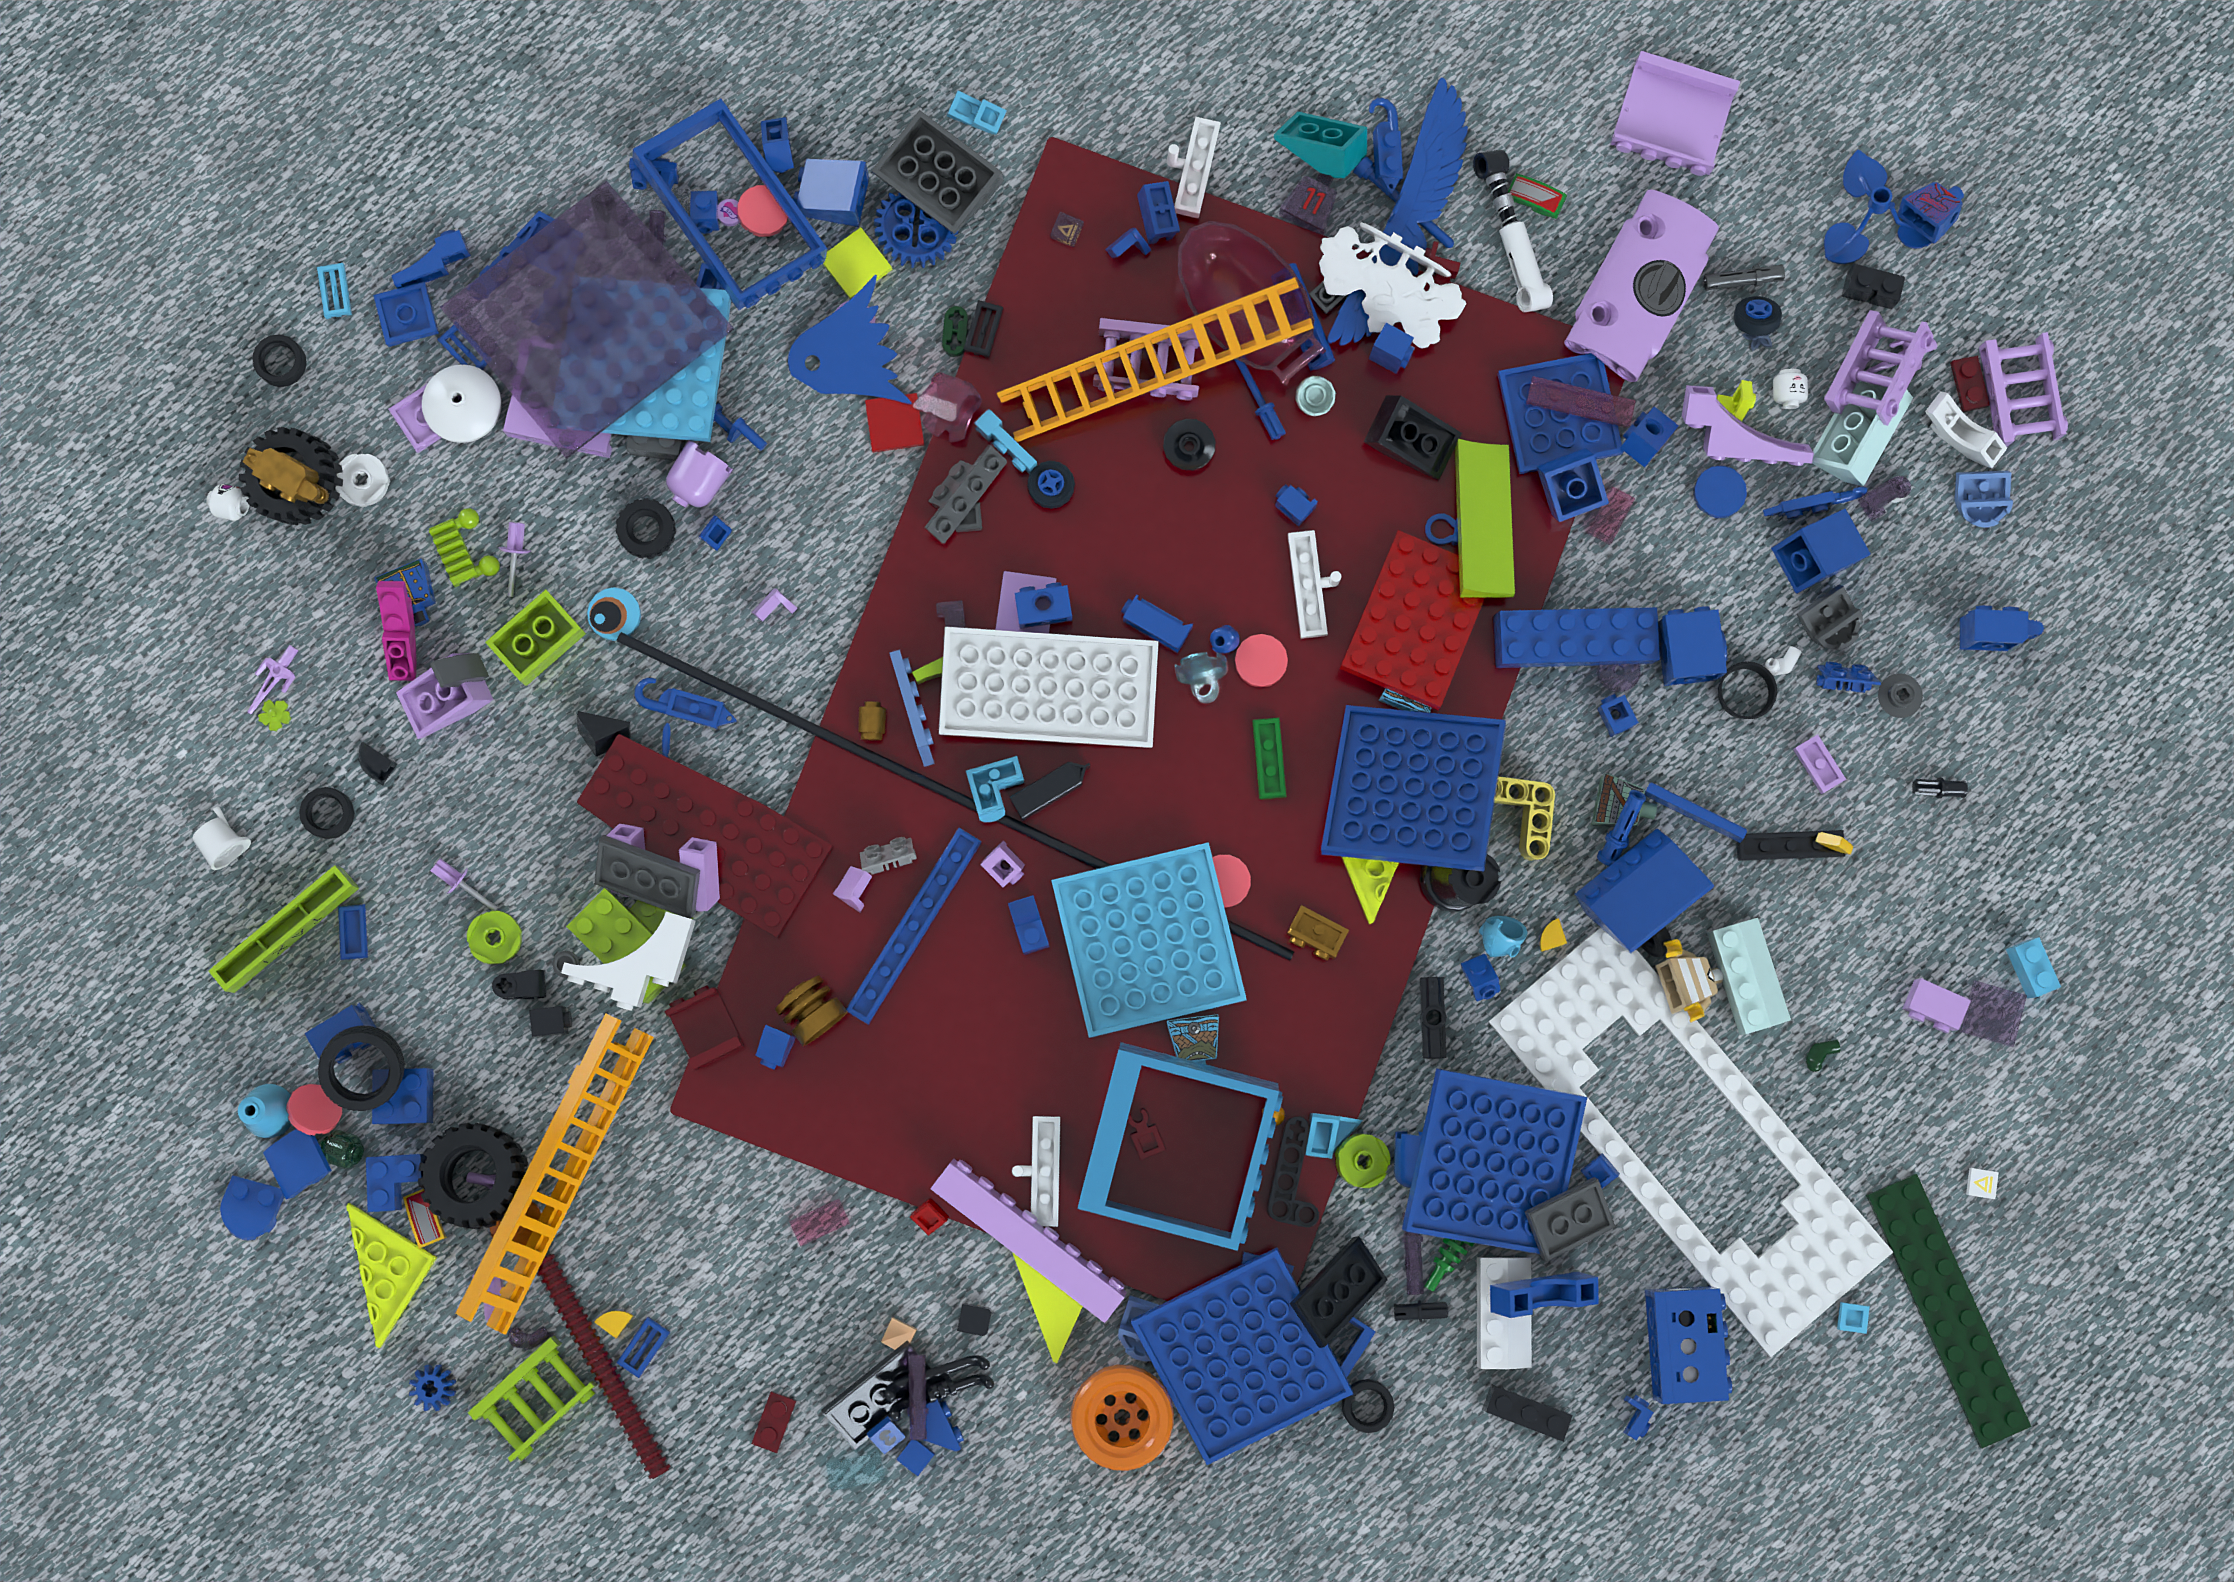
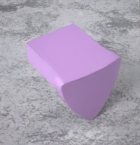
M774 588L751 613L759 620L764 621L780 603L792 614L798 608L777 588Z
M850 866L833 894L853 909L861 912L864 904L859 900V897L872 876L866 871Z

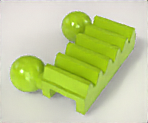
M471 508L463 509L456 519L452 518L429 528V533L433 538V542L437 547V551L445 565V570L454 587L481 575L494 576L500 569L498 559L491 555L484 556L479 561V565H474L459 530L462 527L473 529L478 525L479 515Z

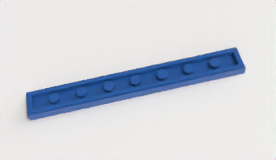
M958 828L846 1008L848 1013L866 1024H870L982 841Z

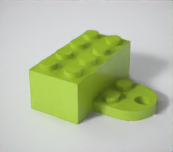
M604 888L566 927L603 964H607L630 955L644 945L660 926L665 913L669 911L639 900L629 909L613 892ZM684 963L682 965L681 971L686 967ZM650 977L643 1003L649 1004L666 986L652 983L653 977Z

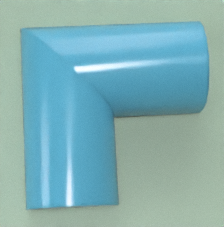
M1017 756L966 770L978 816L982 822H994L1005 815V808L999 790L1025 783Z

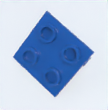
M1826 662L1825 665H1817L1822 675L1817 676L1816 685L1821 686L1822 689L1835 690L1837 683V690H1841L1844 681L1845 691L1851 690L1853 692L1865 693L1866 690H1871L1872 684L1881 685L1878 678L1865 665L1853 664L1852 668L1842 667V664L1837 662Z

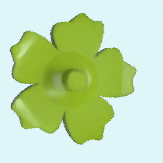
M271 700L264 702L262 710L266 713L259 714L258 721L262 722L265 726L269 724V730L277 732L278 729L282 728V723L289 724L292 719L290 712L285 711L288 708V704L284 700L276 701L275 705Z

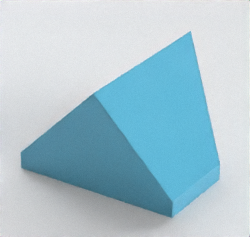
M1310 1113V1128L1305 1155L1332 1159L1336 1149L1341 1146L1342 1142L1351 1135L1363 1120Z

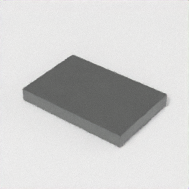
M1595 1177L1525 1211L1540 1255L1545 1262L1616 1228L1599 1180Z

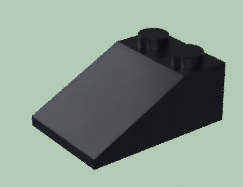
M1386 395L1364 443L1394 460L1436 480H1440L1456 447L1457 440L1462 433L1401 395Z

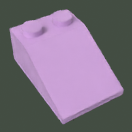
M452 653L448 657L470 653ZM432 668L396 692L418 739H422L475 713L494 700L485 680L464 682L459 687L441 688Z

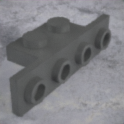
M988 445L973 465L961 460L950 469L949 475L943 483L935 488L933 496L928 501L938 511L924 528L938 541L945 543L1006 465L1007 460L991 445Z

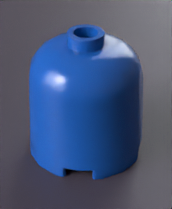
M1396 1131L1394 1177L1400 1185L1411 1189L1423 1132H1419L1418 1136L1407 1134L1408 1131Z

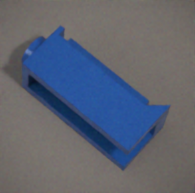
M1137 594L1133 600L1128 599L1121 610L1124 614L1123 622L1178 653L1192 630L1193 624L1183 625L1184 622L1143 598L1139 601V595Z

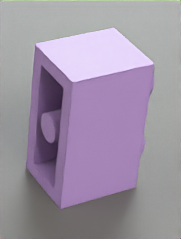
M1920 978L1914 980L1902 1009L1909 1012L1908 1017L1920 1022H1924V1019L1934 1023L1933 1028L1948 1033L1949 1030H1959L1971 1000Z

